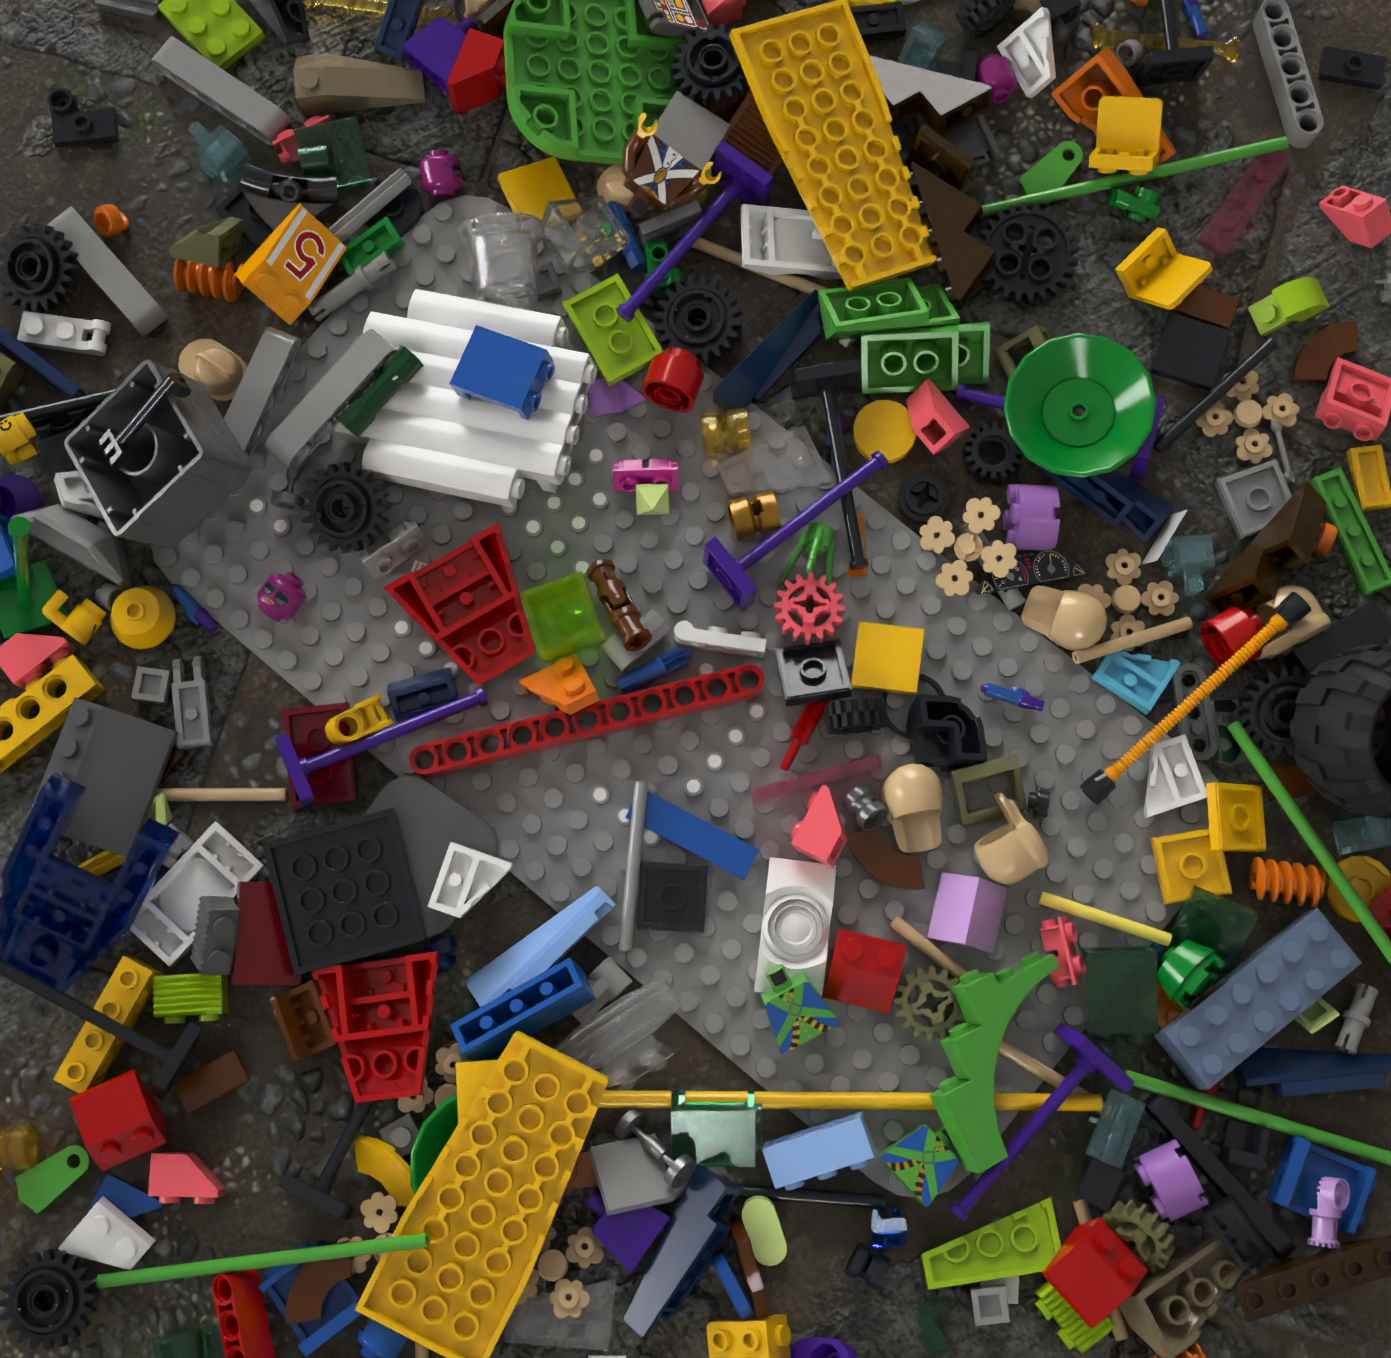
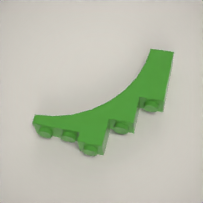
M1038 951L1021 958L1022 964L1014 969L1006 967L994 974L993 972L979 973L978 969L972 970L960 976L961 982L950 988L966 1023L959 1024L950 1029V1036L940 1041L956 1076L939 1083L940 1089L930 1094V1097L965 1171L980 1174L1008 1157L999 1133L994 1106V1072L998 1050L1008 1022L1023 998L1040 980L1060 967L1054 954L1040 955Z

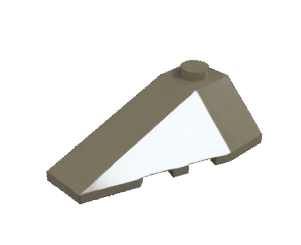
M330 53L296 57L293 68L295 96L303 116L426 102L422 71Z
M1215 1235L1172 1258L1163 1269L1159 1267L1156 1273L1147 1272L1133 1294L1122 1302L1119 1307L1129 1327L1160 1357L1174 1358L1195 1343L1201 1334L1199 1329L1208 1316L1212 1317L1218 1309L1216 1304L1227 1289H1232L1243 1271L1219 1237Z

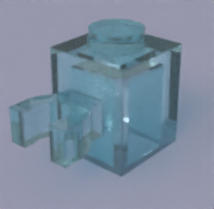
M197 121L188 129L194 136V141L199 144L195 149L201 161L198 165L211 178L216 175L226 183L250 158L244 143L221 124L211 134Z
M1211 534L1171 537L1161 553L1162 565L1167 567L1168 576H1184L1185 596L1199 595V591L1204 590L1201 574L1209 572L1215 566Z

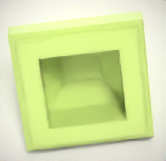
M668 483L636 484L637 515L669 514Z
M160 793L153 798L142 827L143 836H149L173 819L165 794Z
M1320 997L1299 1014L1295 1020L1313 1034L1337 1018L1339 1013Z

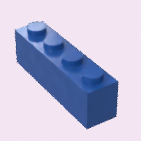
M569 957L450 1024L460 1051L465 1057L471 1061L489 1060L504 1051L516 1031L531 1036L594 1001L596 997L584 970Z

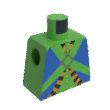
M783 964L776 965L765 973L772 988L763 992L761 998L781 1054L840 1024L833 1010L804 973H799L790 978Z
M921 1124L876 1156L914 1198L925 1207L931 1204L960 1161L949 1149L953 1144L944 1125L934 1133L926 1124Z

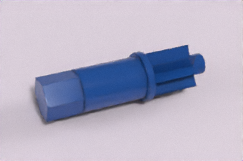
M610 201L606 204L608 210L605 212L627 244L622 247L620 244L622 239L618 241L616 238L621 247L620 249L631 272H640L647 267V264L632 230V223L628 220L621 203L616 205L615 201Z
M678 646L660 656H656V659L615 680L623 695L631 693L688 666L687 659L691 658L692 654L688 648L682 651L681 647Z

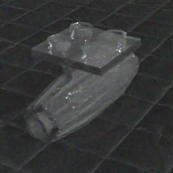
M661 978L625 994L581 1023L554 1049L594 1070L603 1066V1069L598 1072L609 1077L607 1086L614 1090H629L639 1083V1077L648 1071L655 1072L660 1070L668 1063L667 1059L674 1055L671 1048L651 1035L682 1005L668 982Z

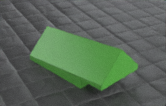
M907 277L882 281L854 291H848L846 287L818 291L826 341L861 338V333L958 325L960 323V317L940 283L915 287L912 279Z
M990 322L861 333L862 394L914 392L927 379H930L940 391L957 390L960 382L965 384L989 383Z

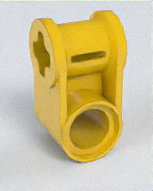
M381 694L370 697L354 705L353 708L332 717L327 722L325 728L329 741L336 745H344L394 724L393 719H388L380 702ZM340 720L347 722L350 726L349 736H344L339 731Z

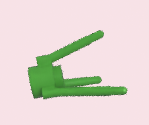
M811 522L809 524L807 533H801L799 543L777 582L778 585L784 584L805 546V550L810 553L805 569L806 572L810 573L812 571L816 556L824 555L826 551L825 584L827 586L832 584L833 552L836 542L832 540L834 533L832 527L819 522Z

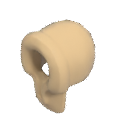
M1037 585L1031 589L1021 615V621L1028 628L1046 635L1056 645L1068 650L1077 651L1090 648L1101 639L1106 629L1107 615L1102 603L1090 594L1073 590L1061 591Z
M1285 585L1277 589L1275 599L1257 606V615L1261 618L1265 627L1274 616V609L1291 592L1299 594L1309 604L1312 611L1291 629L1286 627L1282 631L1277 632L1272 638L1270 637L1272 642L1262 648V654L1254 660L1264 658L1271 660L1279 655L1287 656L1321 632H1326L1330 629L1331 621L1329 617L1323 613L1315 596L1308 589L1299 585Z
M907 764L898 767L884 781L880 790L881 801L888 808L889 815L887 820L893 826L899 849L906 853H914L937 848L942 842L939 817L944 801L939 776L933 769L922 764Z
M1002 793L994 794V798L1008 822L978 840L974 845V850L981 868L989 878L1001 884H1013L1023 880L1037 869L1045 867L1049 863L1050 856L1038 832L1031 823L1023 818L1014 801L1007 799Z

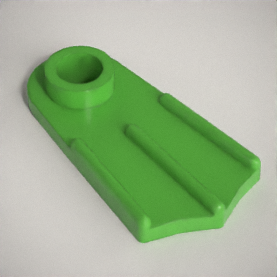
M1065 141L1042 158L1019 178L1018 182L1023 188L1025 195L1063 187L1082 161L1083 151L1081 147L1073 141ZM1070 153L1073 159L1067 161L1063 158L1062 154Z
M80 1145L68 1146L15 1177L19 1201L30 1207L34 1212L41 1213L89 1169L91 1157L88 1150ZM74 1155H78L80 1158L78 1167L72 1164V1157Z

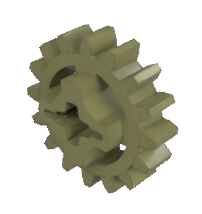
M928 966L926 974L923 973L920 967L915 968L914 978L905 974L903 979L907 984L905 986L897 985L896 990L901 993L900 998H894L892 1003L900 1005V1010L894 1013V1017H904L905 1021L900 1027L902 1029H907L910 1026L913 1027L912 1037L917 1038L921 1032H924L925 1041H931L933 1033H936L939 1039H945V1029L950 1030L955 1027L953 1024L955 1020H965L959 1014L960 1008L950 989L958 983L959 979L957 977L950 980L946 979L948 975V970L942 969L937 975L934 966ZM929 980L939 982L947 991L940 992L934 989ZM916 985L917 994L914 1001L908 1004L910 991ZM926 994H928L929 998H943V1000L933 1005V1012L930 1009H916L917 1006L927 1001ZM952 1003L950 1014L943 1021L945 1007L947 1004ZM919 1014L925 1017L930 1027L919 1024L912 1016Z
M1129 1200L1126 1206L1121 1201H1117L1114 1207H1109L1108 1212L1104 1213L1102 1219L1152 1274L1156 1273L1159 1267L1163 1269L1175 1251V1247L1171 1245L1175 1237L1170 1233H1166L1170 1225L1166 1222L1160 1223L1157 1220L1159 1217L1157 1211L1152 1214L1148 1213L1147 1205L1144 1203L1140 1208H1136L1133 1200Z

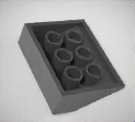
M74 697L25 824L131 858L178 732Z

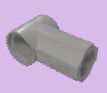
M654 609L640 618L644 629H648L652 635V640L646 647L635 652L627 651L622 644L624 638L620 631L613 634L602 645V649L622 673L639 663L645 656L646 651L671 632L664 619Z
M610 956L588 976V981L596 999L571 1013L582 1025L608 1001L612 1002L633 981Z

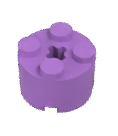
M1009 484L1007 502L1010 504V510H1004L1003 529L1008 530L1006 543H1012L1017 550L1046 551L1054 549L1057 544L1060 519H1056V508H1060L1057 486Z
M1176 1139L1138 1156L1139 1162L1133 1165L1142 1184L1145 1187L1151 1185L1155 1195L1149 1197L1155 1210L1159 1213L1162 1220L1168 1218L1170 1222L1209 1204L1204 1196L1198 1197L1204 1191L1186 1155L1182 1156L1180 1151L1175 1152L1174 1149L1180 1147Z

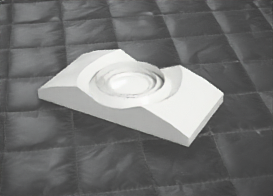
M742 204V267L773 276L805 274L822 280L842 279L824 241L812 238L816 225L808 210Z
M215 821L121 922L169 967H172L193 948L192 943L195 941L193 936L196 935L194 930L197 928L195 924L198 922L196 917L199 916L197 911L200 909L198 904L201 903L199 898L201 896L232 897L236 902L237 883L239 881L254 882L265 865Z
M775 857L769 858L754 992L763 993L771 989L772 987L765 973L770 968L783 964L790 978L799 973H804L822 996L834 900L836 865L830 868L822 863Z

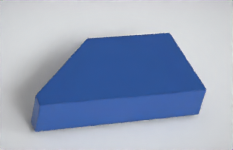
M112 1173L107 1174L91 1206H94L104 1196L129 1218L164 1207L165 1203H159L158 1197L148 1196L147 1191Z

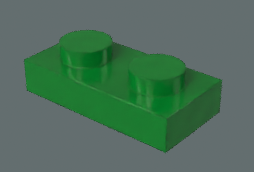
M386 216L347 244V249L341 256L340 261L349 276L355 273L354 269L359 265L365 266L381 255L383 251H386L390 257L406 244L392 221Z

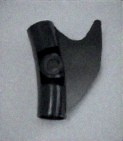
M246 163L239 186V192L245 195L258 215L273 231L299 203L314 217L327 207L339 203L335 174H293L268 170ZM286 187L295 189L296 193L293 198L288 199L283 195Z

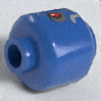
M371 1318L367 1319L357 1334V1339L363 1346L360 1353L366 1358H396L409 1340V1338Z

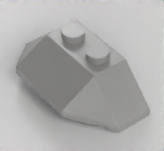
M60 504L12 516L11 519L15 517L26 518L30 522V535L117 586L122 587L124 590L131 589L132 584L123 544L114 537V534L105 523L99 521L97 525H94L87 520L88 514L62 508Z

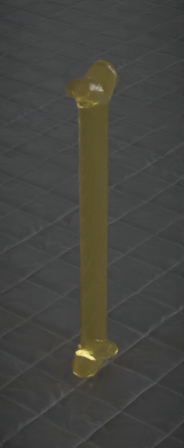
M303 0V3L307 8L324 4L385 13L389 1ZM447 3L436 8L423 6L419 18L433 21L438 17L447 19L453 14V9Z
M1099 22L1094 23L1090 27V32L1094 36L1091 44L1095 49L1103 43L1120 44L1128 39H1136L1144 47L1166 49L1164 36L1109 30ZM1233 36L1226 42L1177 37L1179 49L1213 45L1215 55L1224 56L1232 63L1240 57V52L1236 49L1239 41L1236 36Z

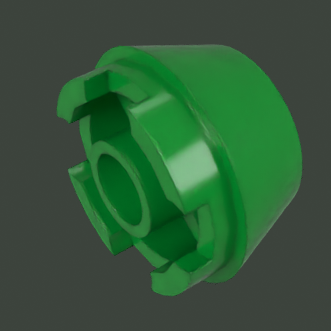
M1186 940L1177 948L1173 946L1165 953L1160 961L1162 966L1158 970L1156 978L1171 1003L1177 1002L1184 1009H1188L1192 1004L1188 1001L1193 995L1202 997L1218 978V975L1213 971L1216 967L1221 969L1225 966V962L1216 955V950Z

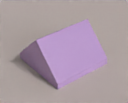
M942 872L927 938L993 954L1008 888L980 877Z

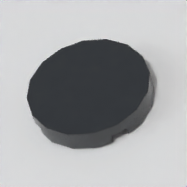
M377 180L371 183L369 187L364 191L362 199L365 198L370 192H372L377 186H379L384 180ZM411 183L365 222L368 229L387 216L401 237L406 232L412 230L424 213L423 200L416 186Z

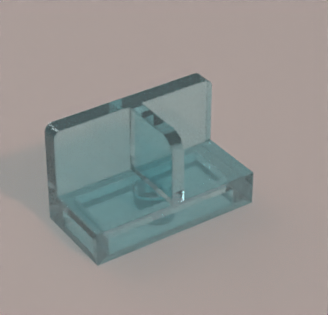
M1366 816L1331 823L1339 856L1391 847V819Z
M1110 1089L1099 1119L1090 1116L1089 1122L1095 1124L1096 1127L1085 1154L1107 1165L1121 1169L1146 1104Z

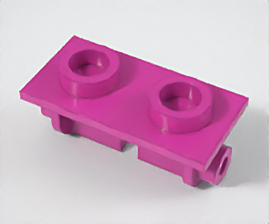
M671 458L649 459V468H642V459H619V462L613 463L614 492L636 491V484L668 483V491L678 490V461H671Z

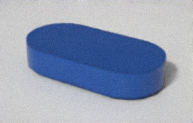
M721 1252L712 1257L711 1262L740 1318L742 1321L751 1319L755 1316L753 1308L725 1255Z

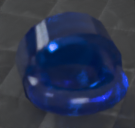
M451 934L425 947L423 951L424 953L439 951L438 965L446 970L453 968L456 964V955L453 949L459 945L454 935L452 936ZM443 953H446L448 961L444 959Z

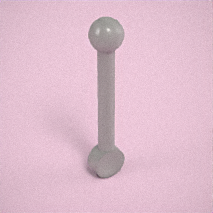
M1276 421L1274 426L1270 425V429L1275 433L1284 469L1283 476L1287 485L1295 483V476L1290 469L1281 432L1283 424Z

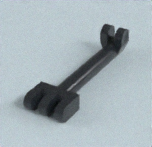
M176 372L169 373L121 431L109 428L99 439L98 445L103 450V454L109 460L113 470L122 468L133 454L128 447V443L170 394L180 398H185L191 394V389L186 384L182 374Z

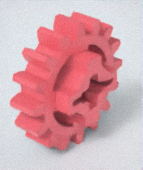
M813 572L809 573L807 580H803L800 574H797L795 584L788 580L784 582L786 592L777 591L776 598L781 602L774 603L773 611L779 612L775 616L776 624L784 623L782 627L783 635L790 631L793 632L792 641L796 642L801 636L804 637L805 644L809 645L811 638L816 637L820 644L823 643L824 633L833 637L835 633L833 626L841 627L843 619L839 616L845 614V606L838 604L843 601L844 596L843 593L834 594L837 584L834 582L827 586L825 584L826 576L823 575L817 581L814 580ZM804 590L798 597H793L796 593ZM816 591L823 594L827 599H823ZM807 604L812 605L813 613L806 612ZM791 618H796L802 626L796 624ZM820 620H826L822 625L814 627Z

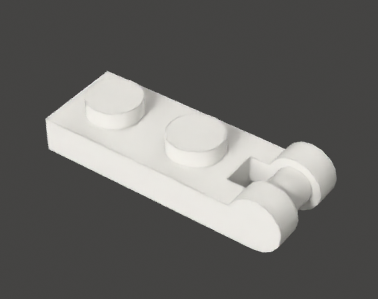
M23 311L17 340L25 346L105 356L107 345L104 342L106 335L110 334L112 325L107 321L99 319L85 320ZM87 333L93 334L92 339L86 341Z
M680 621L674 628L675 641L680 646L764 659L767 639L760 638L758 633L742 631L741 635L729 634L725 628L710 626L708 630L695 629L688 621Z

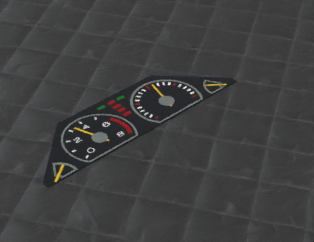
M1056 547L1046 551L1026 550L1017 552L1014 557L1017 560V566L1014 569H1009L1006 577L998 578L993 572H986L976 593L979 595L1091 574L1088 568Z

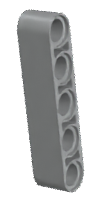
M1265 0L1253 20V30L1285 135L1288 138L1289 144L1293 147L1304 149L1313 143L1324 124L1323 116L1289 6L1285 0ZM1283 70L1289 71L1292 75L1286 74ZM1292 98L1299 100L1300 103L1295 102ZM1301 126L1306 127L1309 132L1303 130Z
M170 36L151 59L152 64L163 75L270 146L273 145L272 141L277 139V135L283 132L291 122L289 116L277 105L175 37Z
M72 206L68 207L47 224L54 227V230L64 232V239L73 242L68 251L78 253L79 256L75 260L143 337L169 318Z
M270 326L262 334L224 417V421L249 461L301 347V339L299 337Z
M370 329L366 331L271 433L266 441V448L290 469L298 467L339 423L335 417L351 399L356 398L383 369L384 363L397 349L375 330Z

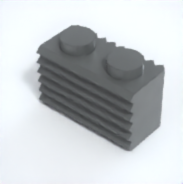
M201 896L199 898L201 903L198 904L200 909L197 911L199 916L196 917L198 922L195 924L197 928L194 930L196 935L193 936L195 941L192 943L193 948L191 949L193 954L190 955V958L202 975H230L232 973L242 909L238 907L237 902L232 897Z

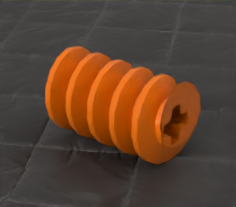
M176 258L173 277L178 291L186 292L188 290L191 294L200 293L203 297L213 296L217 300L225 298L227 302L234 303L244 288V285L235 275L236 272L234 271V263L232 261H228L225 269H222V264L219 267H213Z
M1255 857L1250 866L1248 883L1250 890H1256L1257 900H1263L1265 893L1269 892L1270 901L1276 902L1280 893L1283 895L1284 904H1289L1294 895L1296 896L1298 906H1303L1306 897H1309L1311 908H1316L1324 893L1326 871L1323 867L1317 869L1315 865L1311 864L1304 868L1301 863H1293L1291 866L1288 861H1280L1277 864L1274 859H1267L1264 862L1262 858Z

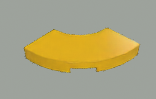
M359 1135L356 1137L354 1148L358 1172L370 1175L381 1182L389 1195L396 1198L397 1206L408 1207L415 1195L410 1184L411 1165L409 1166L395 1152L396 1148L390 1144L369 1136Z

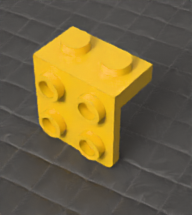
M1103 96L1098 104L1096 148L1089 155V168H1098L1100 173H1115L1117 169L1129 170V174L1146 175L1148 171H1153L1159 163L1163 101L1159 98Z
M1159 227L1115 268L1129 298L1168 310L1181 304L1183 299L1202 283L1213 270L1210 262L1178 254L1167 230Z
M774 1314L760 1320L712 1321L707 1324L709 1358H791L789 1346L791 1331L787 1325L786 1314Z

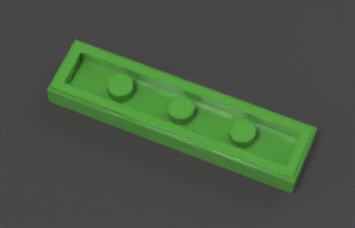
M1340 467L1312 478L1309 483L1327 502L1324 516L1329 524L1336 526L1338 529L1336 541L1362 596L1366 597L1391 587V571L1342 468Z

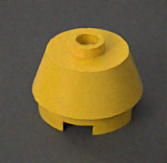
M136 586L121 593L114 601L110 615V623L114 635L121 643L134 649L156 647L173 632L176 621L175 608L171 599L162 590L152 586Z

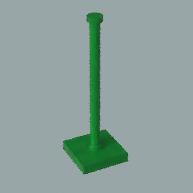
M15 517L8 523V532L13 537L16 577L11 575L0 582V632L4 642L16 633L32 634L56 626V624L43 615L42 608L58 589L45 560L29 565L28 535L31 532V525L24 517ZM30 566H31L32 571H33V573H34V574H32L31 576H30ZM63 604L60 607L59 611L68 616L67 610Z

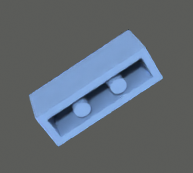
M862 1111L766 1141L762 1147L775 1189L785 1187L786 1191L803 1186L805 1184L804 1180L817 1176L818 1180L831 1178L838 1174L837 1169L850 1166L851 1170L863 1168L869 1165V1159L875 1156V1148Z

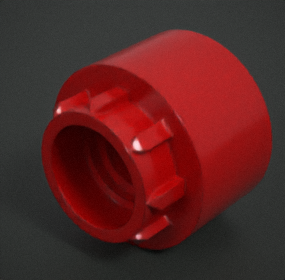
M668 348L661 352V354L655 355L651 360L641 386L643 395L655 405L670 411L686 412L691 410L704 380V374L698 358L680 348Z
M1231 607L1202 623L1200 634L1208 654L1221 667L1241 647L1247 644L1254 635L1263 630L1262 628L1265 625L1253 610ZM1266 643L1260 649H1257L1258 651L1254 652L1240 667L1259 657Z

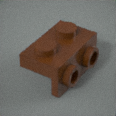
M311 980L288 992L276 994L270 998L274 1015L278 1020L285 1039L286 1048L293 1061L316 1055L338 1045V1042H334L331 1033L333 1027L327 1010H323L319 998L322 995L317 980Z

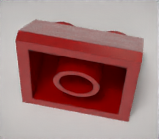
M469 28L446 82L454 113L460 115L500 98L503 88H506L503 39Z
M839 929L836 934L822 997L888 1014L900 978L907 945Z
M135 1069L70 1097V1104L85 1147L102 1172L167 1143L166 1116Z
M1098 1217L1074 1228L1042 1275L1083 1321L1092 1328L1133 1294L1148 1269L1105 1221Z

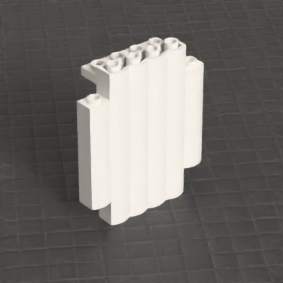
M415 289L410 299L407 318L370 312L364 325L363 334L370 329L375 330L396 349L400 345L405 346L424 366L391 397L376 414L375 420L359 438L340 422L334 428V431L343 440L366 445L361 464L364 472L372 470L374 472L372 478L511 508H515L517 499H521L525 489L523 478L536 480L543 491L556 493L557 486L561 485L564 477L569 473L571 466L569 454L572 451L573 445H576L580 433L578 423L588 406V396L586 394L590 389V385L594 383L597 374V366L590 354L561 348L565 347L569 334L568 328L561 316ZM476 325L547 349L555 365L554 374L549 382H545L541 391L540 405L535 412H532L529 420L521 418L519 413L478 397L471 396L470 400L460 397L449 384Z

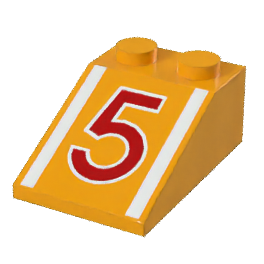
M299 203L235 275L244 286L286 323L291 325L313 301L347 247Z

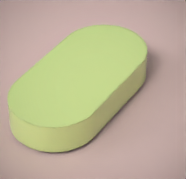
M752 1196L746 1200L742 1207V1221L751 1240L754 1257L763 1265H777L786 1256L787 1242L775 1205L765 1196Z

